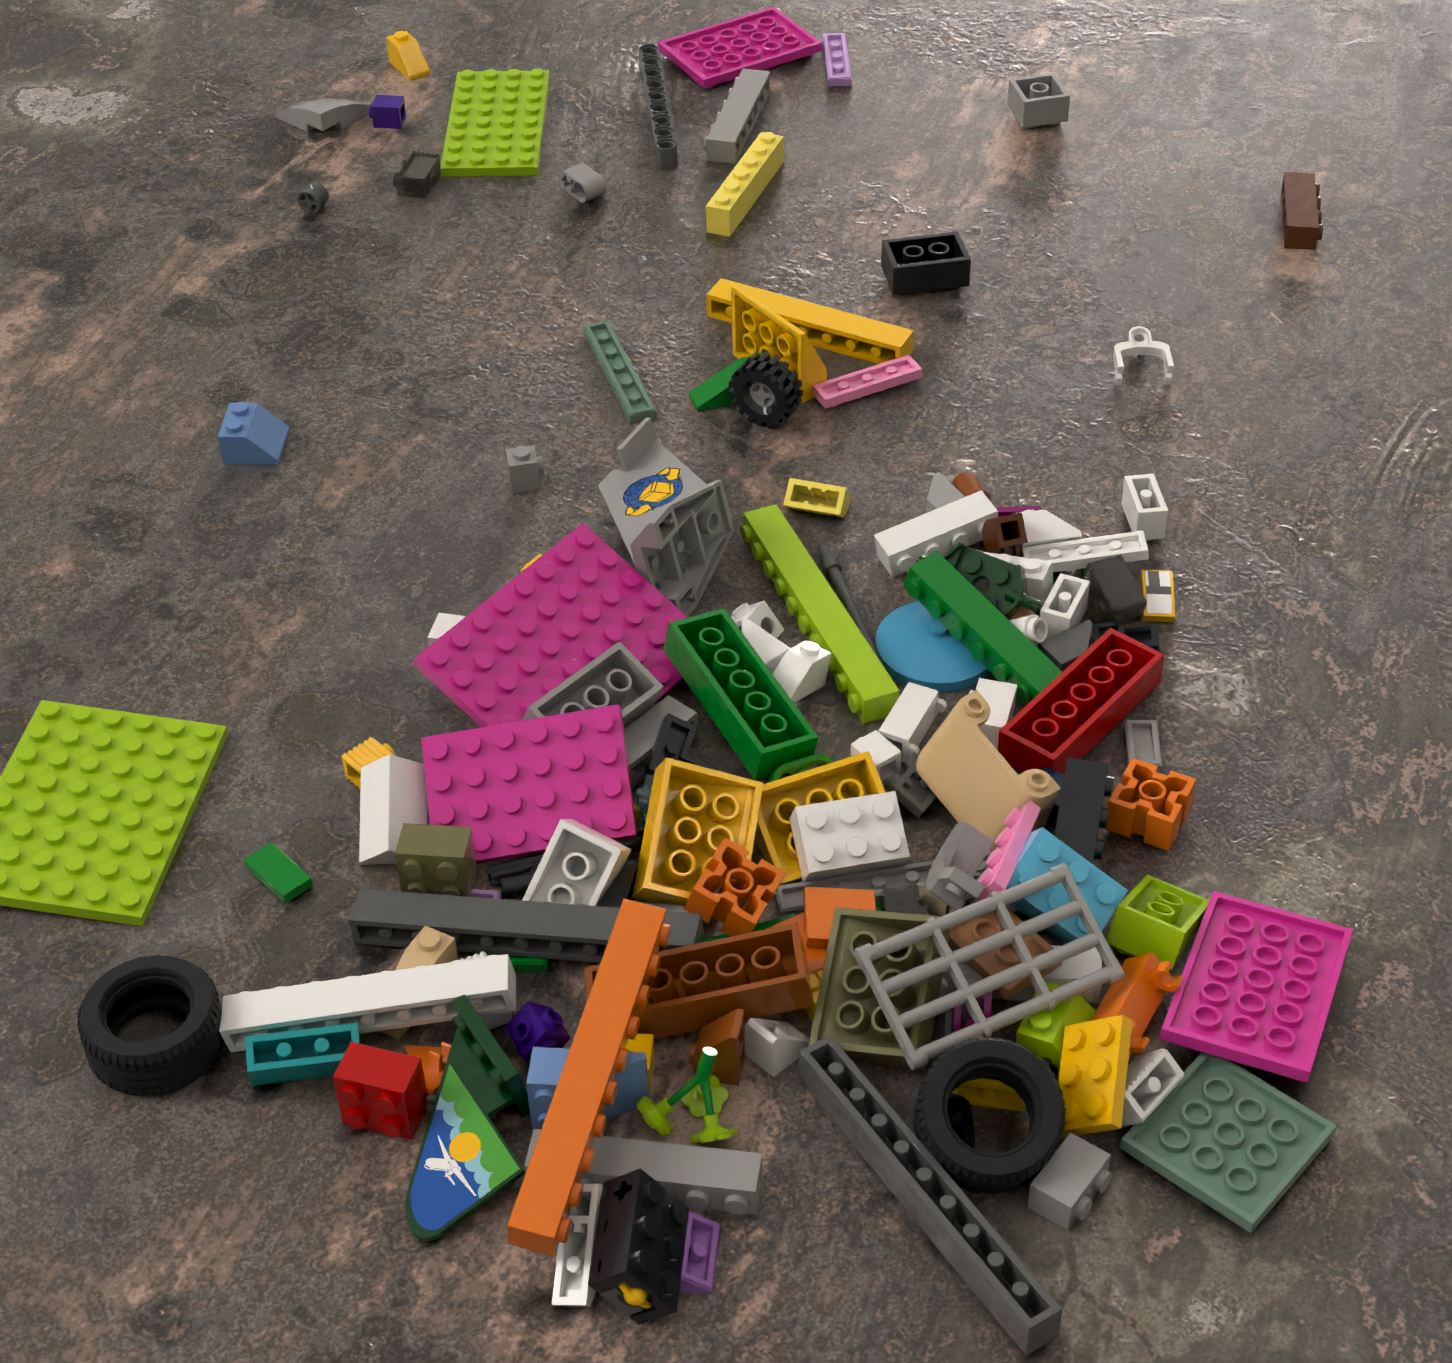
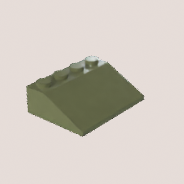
M835 907L809 1046L831 1035L849 1058L892 1068L910 1069L866 976L854 956L853 950L868 943L874 945L925 924L926 919L931 917L937 919L940 916ZM949 929L942 932L947 944L949 943L951 932ZM929 937L874 960L872 964L882 982L941 956L932 938ZM943 972L888 995L897 1015L938 999ZM936 1016L905 1029L914 1049L931 1043ZM927 1065L915 1070L926 1071Z

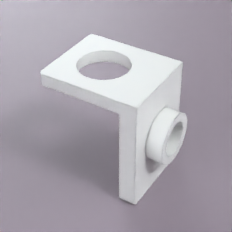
M765 600L752 605L744 603L732 612L731 618L738 627L742 626V620L746 618L761 627L762 619L766 618L772 625V636L778 638L784 631L783 626Z

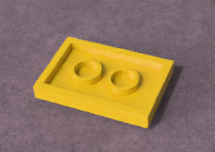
M1125 1015L1065 1026L1058 1079L1059 1088L1062 1089V1097L1065 1100L1064 1108H1066L1065 1124L1063 1125L1065 1128L1062 1138L1067 1137L1070 1132L1075 1135L1121 1129L1133 1022L1132 1019Z

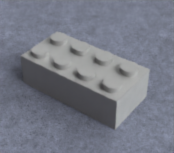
M619 641L530 705L522 720L619 704L622 712L623 727L625 728L655 704L664 686Z

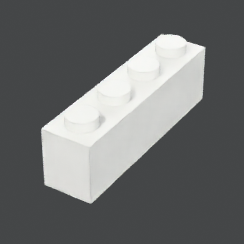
M978 491L875 534L874 540L877 556L891 577H896L908 572L909 568L917 560L920 561L918 557L921 554L927 557L933 552L938 551L944 556L959 542L965 546H970L982 541L984 522L988 519L997 518L998 511L983 491Z

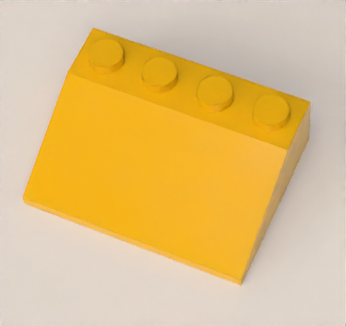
M737 285L731 286L733 355L739 359L751 356L752 354L766 352L770 354L771 359L775 355L780 357L779 362L782 364L785 361L789 363L788 369L790 371L795 370L798 374L795 379L802 382V386L799 388L803 390V396L800 398L802 399L801 404L814 398L812 395V385L827 381V368L806 333Z
M869 751L763 784L754 840L765 860L786 872L780 885L802 879L790 823L791 814L796 806L885 793Z
M666 757L655 769L632 898L651 903L686 905L694 886L705 868H708L713 855L724 838L749 851L746 858L751 861L763 782Z

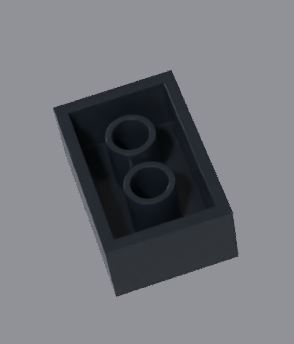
M958 231L882 240L881 267L893 295L933 292L934 290L958 289L970 286L971 258Z

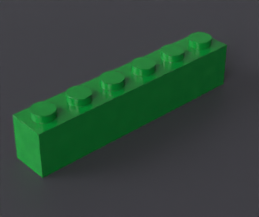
M938 551L933 552L909 568L903 587L955 639L959 640L976 660L980 661L992 672L998 681L1017 684L1016 699L1026 706L1062 673L1041 650Z

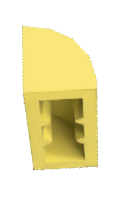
M790 478L783 506L792 510L844 518L848 511L851 497L847 487Z

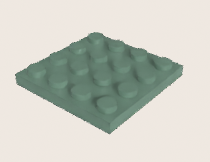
M1202 1052L1184 1071V1078L1143 1123L1135 1124L1121 1139L1120 1149L1252 1233L1335 1136L1337 1125L1232 1061Z

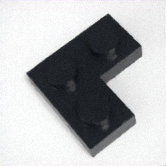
M668 713L663 718L644 773L654 777L655 769L666 757L717 770V768L688 755L697 726Z

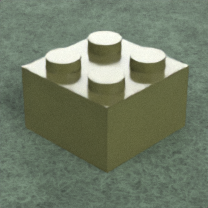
M403 823L395 851L401 892L472 897L471 891L475 889L478 878L472 827Z

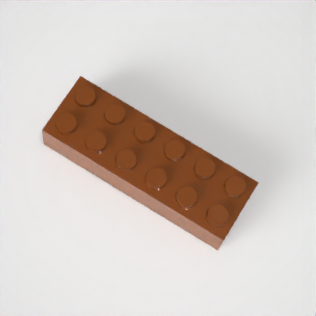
M798 922L658 952V955H661L659 970L656 977H649L647 985L651 987L646 1007H639L636 1017H640L637 1033L654 1034V1039L701 1030V1027L735 1009H744L745 1020H748L750 1018L814 1006L806 950ZM600 964L585 967L587 1000Z

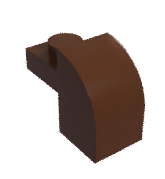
M1022 513L992 518L984 522V550H988L990 553L1023 557L1020 544L1028 543Z

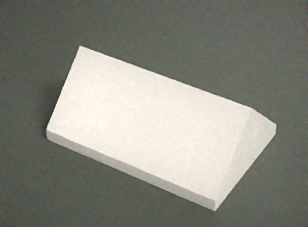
M389 754L361 767L360 865L396 864L395 851L403 823L428 825V800L424 764Z

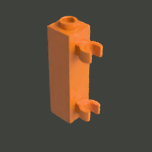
M1153 952L1125 960L1122 965L1125 974L1124 979L1111 984L1091 1019L1092 1021L1125 1015L1133 1020L1129 1059L1132 1053H1142L1150 1041L1148 1037L1141 1038L1166 991H1176L1184 979L1181 975L1172 977L1169 973L1172 963L1170 961L1161 962Z

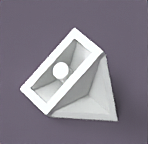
M750 1018L745 1025L746 1056L773 1078L799 1058L800 1050L809 1046L810 1039L789 1022Z

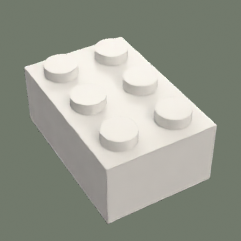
M895 791L796 806L791 814L790 823L803 882L902 866L906 864L910 857Z

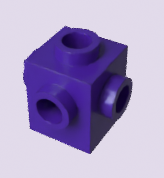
M529 1001L524 1003L505 1027L516 1045V1052L527 1061L531 1060L533 1047L563 1048L571 1038L563 1026L564 1021L562 1017L552 1007Z

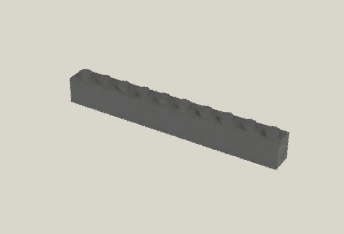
M360 889L348 922L354 941L357 944L408 947L426 925L454 937L458 952L477 953L483 951L486 954H508L509 956L601 963L620 907ZM666 911V924L671 925V932L666 947L660 946L658 952L704 942L705 935L701 914Z
M829 1035L800 1050L799 1080L1022 1352L1027 1356L1059 1337L1062 1308L832 1036Z

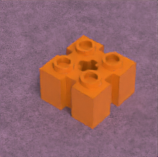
M1132 758L1123 773L1122 785L1117 784L1112 796L1108 800L1107 808H1109V814L1105 830L1128 838L1136 833L1144 836L1143 843L1169 851L1179 833L1180 824H1184L1192 809L1197 779L1174 771H1170L1167 776L1157 772L1158 766Z
M724 838L713 855L708 868H705L694 886L684 910L689 913L701 914L702 920L709 923L712 917L724 923L720 931L729 936L753 932L786 872L763 859L760 860L758 865L746 858L749 851Z

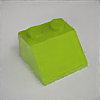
M1044 980L1049 991L1061 986ZM1035 991V993H1034V995H1033L1032 998H1035V997L1038 996L1037 993H1036V991ZM1079 994L1056 1004V1008L1047 1011L1045 1009L1022 1019L1016 1032V1043L1021 1044L1020 1046L1023 1048L1024 1046L1027 1047L1031 1053L1032 1051L1036 1053L1038 1058L1045 1057L1051 1059L1052 1063L1057 1066V1075H1059L1065 1026L1091 1021L1096 1011Z

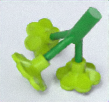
M712 1047L703 1048L696 1075L690 1078L669 1099L665 1097L658 1104H655L650 1098L643 1096L636 1103L638 1110L643 1114L645 1122L652 1129H656L663 1137L668 1136L673 1130L667 1115L675 1109L674 1104L680 1099L684 1106L689 1107L691 1116L704 1119L705 1128L691 1135L690 1142L707 1143L728 1139L738 1134L737 1128L722 1127L719 1123L718 1116L722 1112V1104L728 1100V1091L723 1086H720V1081L716 1076L711 1075L717 1056L716 1049Z

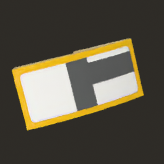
M1141 570L1142 621L1174 622L1175 597L1172 571Z

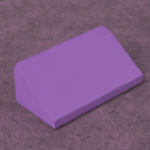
M689 1211L679 1292L710 1294L713 1288L720 1224Z

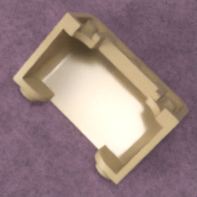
M975 690L958 701L921 750L916 762V771L958 823L967 822L994 841L993 846L989 850L993 851L998 847L995 844L996 838L1007 827L1004 824V820L1015 807L1021 809L1030 800L1041 808L1031 832L1041 827L1044 828L1061 788L1043 770L1030 769L1019 775L978 728L987 722L991 711L988 702Z

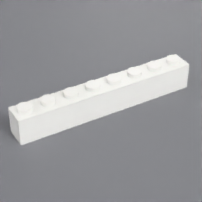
M504 954L463 961L455 960L449 963L429 966L421 965L415 968L382 971L361 976H347L327 981H312L306 984L286 987L278 986L272 989L252 992L244 991L238 994L223 996L219 1032L230 1052L246 1050L245 1036L351 1023H358L359 1034L451 1021L454 1017L458 1016L452 1001L465 994L479 1016L516 1011V973L509 955Z

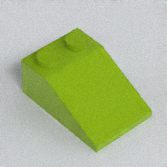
M1147 874L1118 905L1106 941L1109 945L1114 946L1116 951L1127 956H1139L1153 952L1161 962L1170 961L1172 963L1170 970L1173 971L1183 958L1200 927L1209 900Z

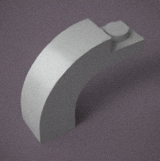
M967 822L957 823L942 845L930 868L926 880V889L955 910L961 909L966 900L978 899L985 886L973 878L981 862L993 846L994 841Z

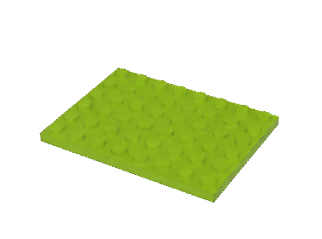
M41 700L0 776V906L143 927L228 737L227 726Z

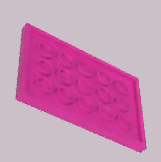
M773 6L658 42V47L665 57L705 89L712 88L723 82L734 81L736 77H739L743 68L753 70L772 69L774 66L783 63H791L795 59L812 56L814 53L822 51V42Z
M619 704L421 737L430 825L472 827L477 864L545 853L560 819H573L615 841L638 838L623 719Z
M1213 891L1181 975L1184 979L1175 991L1161 1028L1160 1040L1308 1083L1353 929Z

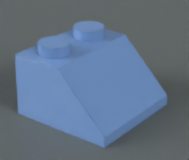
M229 403L217 436L223 464L279 465L290 432L289 426L258 403Z

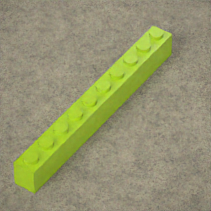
M775 504L743 513V526L740 527V532L744 543H749L754 559L761 562L764 574L773 581L777 595L784 598L789 614L791 616L794 615L798 620L801 633L806 634L811 642L817 643L820 648L831 653L827 673L833 675L838 691L844 693L847 697L851 712L857 713L863 724L886 718L897 702L900 690L778 506Z

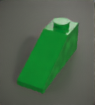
M750 356L739 358L689 392V398L697 412L733 404L732 400L735 397L729 395V390L732 388L728 386L729 381L732 379L731 376Z

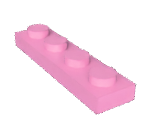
M906 355L812 385V395L825 409L835 407L854 399H860L861 397L922 378V368L910 355Z
M1031 800L1021 809L1015 807L1004 820V824L1007 827L996 838L995 844L998 847L985 862L989 867L977 880L985 888L978 899L973 900L974 902L987 898L991 892L997 891L999 893L1006 890L1041 810Z

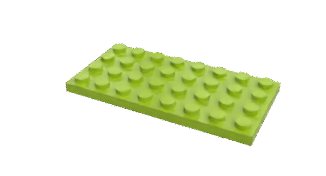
M489 69L486 71L463 70L462 72H457L440 165L441 177L538 176L550 82L549 70L532 69L531 71H520L518 69H510L508 71H496Z

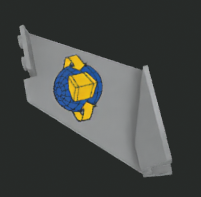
M646 417L617 448L618 458L623 471L612 470L598 487L637 572L689 617L697 607L734 532V526L722 480H715L709 484L702 481L657 441L651 418Z

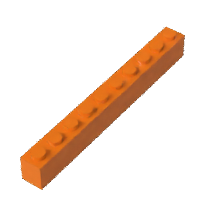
M623 899L507 1224L508 1244L555 1256L559 1242H567L572 1225V1219H568L571 1207L578 1208L584 1189V1184H581L580 1181L583 1172L590 1173L595 1158V1149H592L595 1137L601 1139L607 1121V1115H603L606 1104L613 1105L618 1089V1082L614 1081L617 1071L624 1072L626 1068L629 1049L625 1048L628 1039L635 1040L640 1023V1017H636L639 1007L645 1008L651 989L647 985L649 977H656L661 961V955H658L660 946L666 947L669 940L671 925L666 924L665 908Z

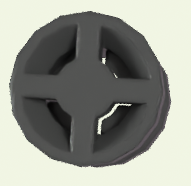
M312 182L298 195V204L305 212L315 214L321 209V206L328 202L329 193L320 183Z

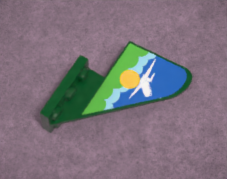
M465 994L452 1001L458 1015L453 1018L457 1028L406 1195L405 1212L408 1224L413 1234L422 1241H434L440 1238L525 1175L523 1167L490 1117L505 1107L509 1109L512 1106H515L520 1115L524 1117L530 1113L528 1093L518 1071Z

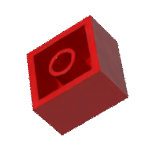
M350 1042L333 1075L342 1123L348 1124L355 1129L364 1128L384 1133L389 1137H403L413 1140L426 1112L427 1089L421 1058Z

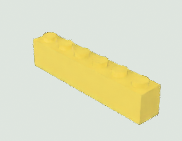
M761 132L706 205V230L708 233L728 237L732 235L784 163V136L775 135L772 132Z

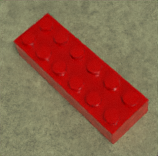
M1112 628L1108 629L999 730L997 750L1012 768L1022 773L1030 769L1042 770L1046 766L1065 775L1067 758L1082 759L1161 683L1164 654Z

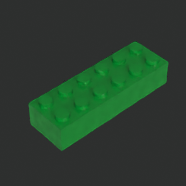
M724 608L668 623L664 652L755 781L770 777L773 768L781 763L815 753L818 735Z

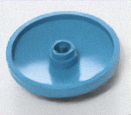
M919 601L909 603L892 611L882 620L876 631L875 647L884 668L891 678L907 686L908 682L939 692H953L978 684L979 678L986 679L992 673L980 661L976 660L971 652L959 640L955 639L937 619L933 618Z

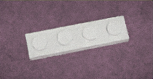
M1143 531L1022 547V554L1025 558L1052 561L1053 572L1149 559L1148 547Z

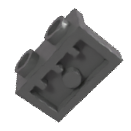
M914 752L901 766L906 772L903 775L896 772L884 787L888 792L895 791L897 800L919 818L937 796L916 771V762L919 755Z

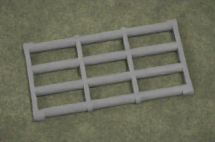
M1066 863L1049 868L1048 873L1002 892H991L987 898L942 917L926 919L925 924L874 945L868 943L853 950L854 956L863 970L911 1070L927 1065L930 1059L942 1055L947 1049L950 1050L952 1046L959 1045L963 1041L968 1042L969 1039L976 1040L980 1037L986 1039L991 1037L994 1031L1042 1010H1053L1056 1008V1004L1104 983L1110 985L1124 979V971L1109 947ZM1062 882L1072 902L1020 924H1014L1006 905ZM995 911L1004 929L1003 931L956 951H951L942 932ZM1076 915L1080 916L1089 933L1088 935L1032 958L1022 938ZM929 937L932 938L941 957L881 982L872 961ZM1010 943L1012 944L1021 962L1020 964L968 985L959 967L960 964ZM1096 947L1106 967L1049 991L1039 971ZM948 970L957 988L956 991L897 1015L888 995ZM1027 976L1029 977L1038 995L1037 997L985 1018L976 998ZM965 1004L975 1024L914 1049L905 1031L906 1028Z

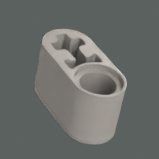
M584 163L559 173V180L563 189L581 203L606 193V184L602 176Z

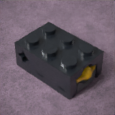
M641 1168L603 1182L588 1285L596 1292L600 1291L599 1294L625 1315H630V1319L638 1325L677 1312L687 1223L689 1220V1208Z

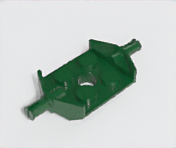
M961 542L943 556L974 587L980 579H988L990 582L989 589L982 595L1008 620L1019 609L1023 610V608L1038 614L1040 613V607L1044 605V601L1030 597L1026 593V575L1021 565H1014L969 548ZM921 554L918 559L922 560L926 556Z

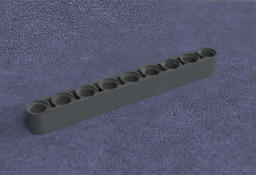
M644 44L639 47V67L655 162L660 170H673L678 166L677 140L660 49L654 44Z

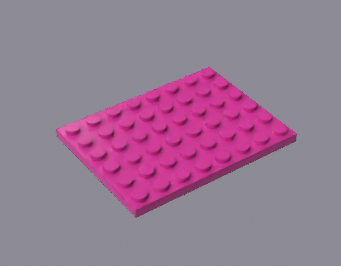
M582 523L418 654L412 664L480 727L522 721L530 705L620 641L664 686L655 702L657 704L684 680L664 652L668 623L688 617Z

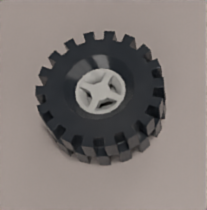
M759 353L754 354L752 357L750 356L731 376L732 379L729 381L728 386L732 387L729 390V395L735 397L732 403L734 406L739 405L740 409L738 412L741 415L746 413L749 416L747 420L751 423L756 420L758 426L763 427L767 424L768 428H773L775 425L777 427L782 425L802 402L800 398L803 396V390L799 389L802 386L801 380L795 379L798 375L797 372L788 369L790 364L786 361L783 364L780 363V357L776 355L771 359L769 353H763L762 356Z

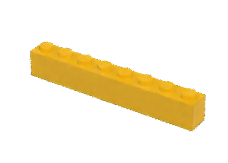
M722 278L706 294L707 317L732 323L731 286L737 285L805 332L815 347L876 364L913 354L914 330Z

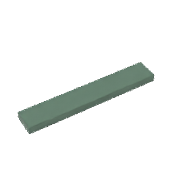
M603 321L583 326L584 335L630 424L641 422L646 417L651 419L657 418L656 409L610 322Z

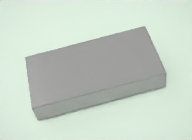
M1124 720L1123 729L1127 766L1131 759L1135 758L1158 766L1157 772L1162 773L1157 720Z

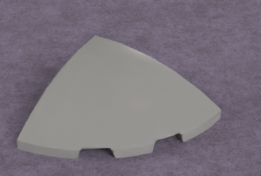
M316 99L287 107L275 113V117L306 132L315 128L324 131L331 126L342 130L369 115V104L347 99Z

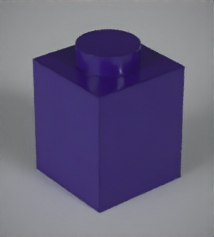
M376 95L373 103L369 105V117L373 119L374 128L402 129L407 117L404 96Z

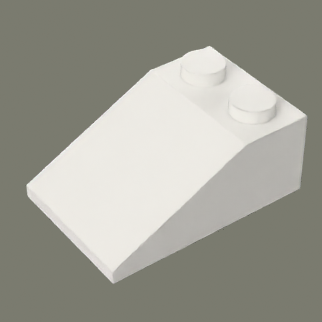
M560 819L522 901L597 906L602 896L622 870L632 849L573 819Z

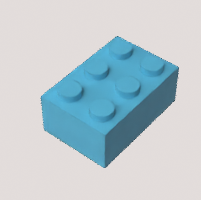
M1043 827L1031 832L1006 890L1048 873L1049 868L1066 863L1102 931L1128 890ZM1061 882L1013 902L1011 905L1032 919L1072 901ZM1079 915L1045 928V930L1064 944L1089 934Z

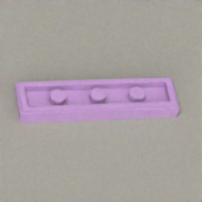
M844 33L823 34L828 87L852 86L846 35Z

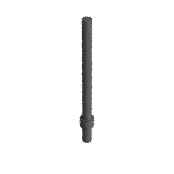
M827 544L819 545L817 550L823 561L821 566L825 575L831 579L841 603L883 665L841 574L842 567L838 558L833 556Z

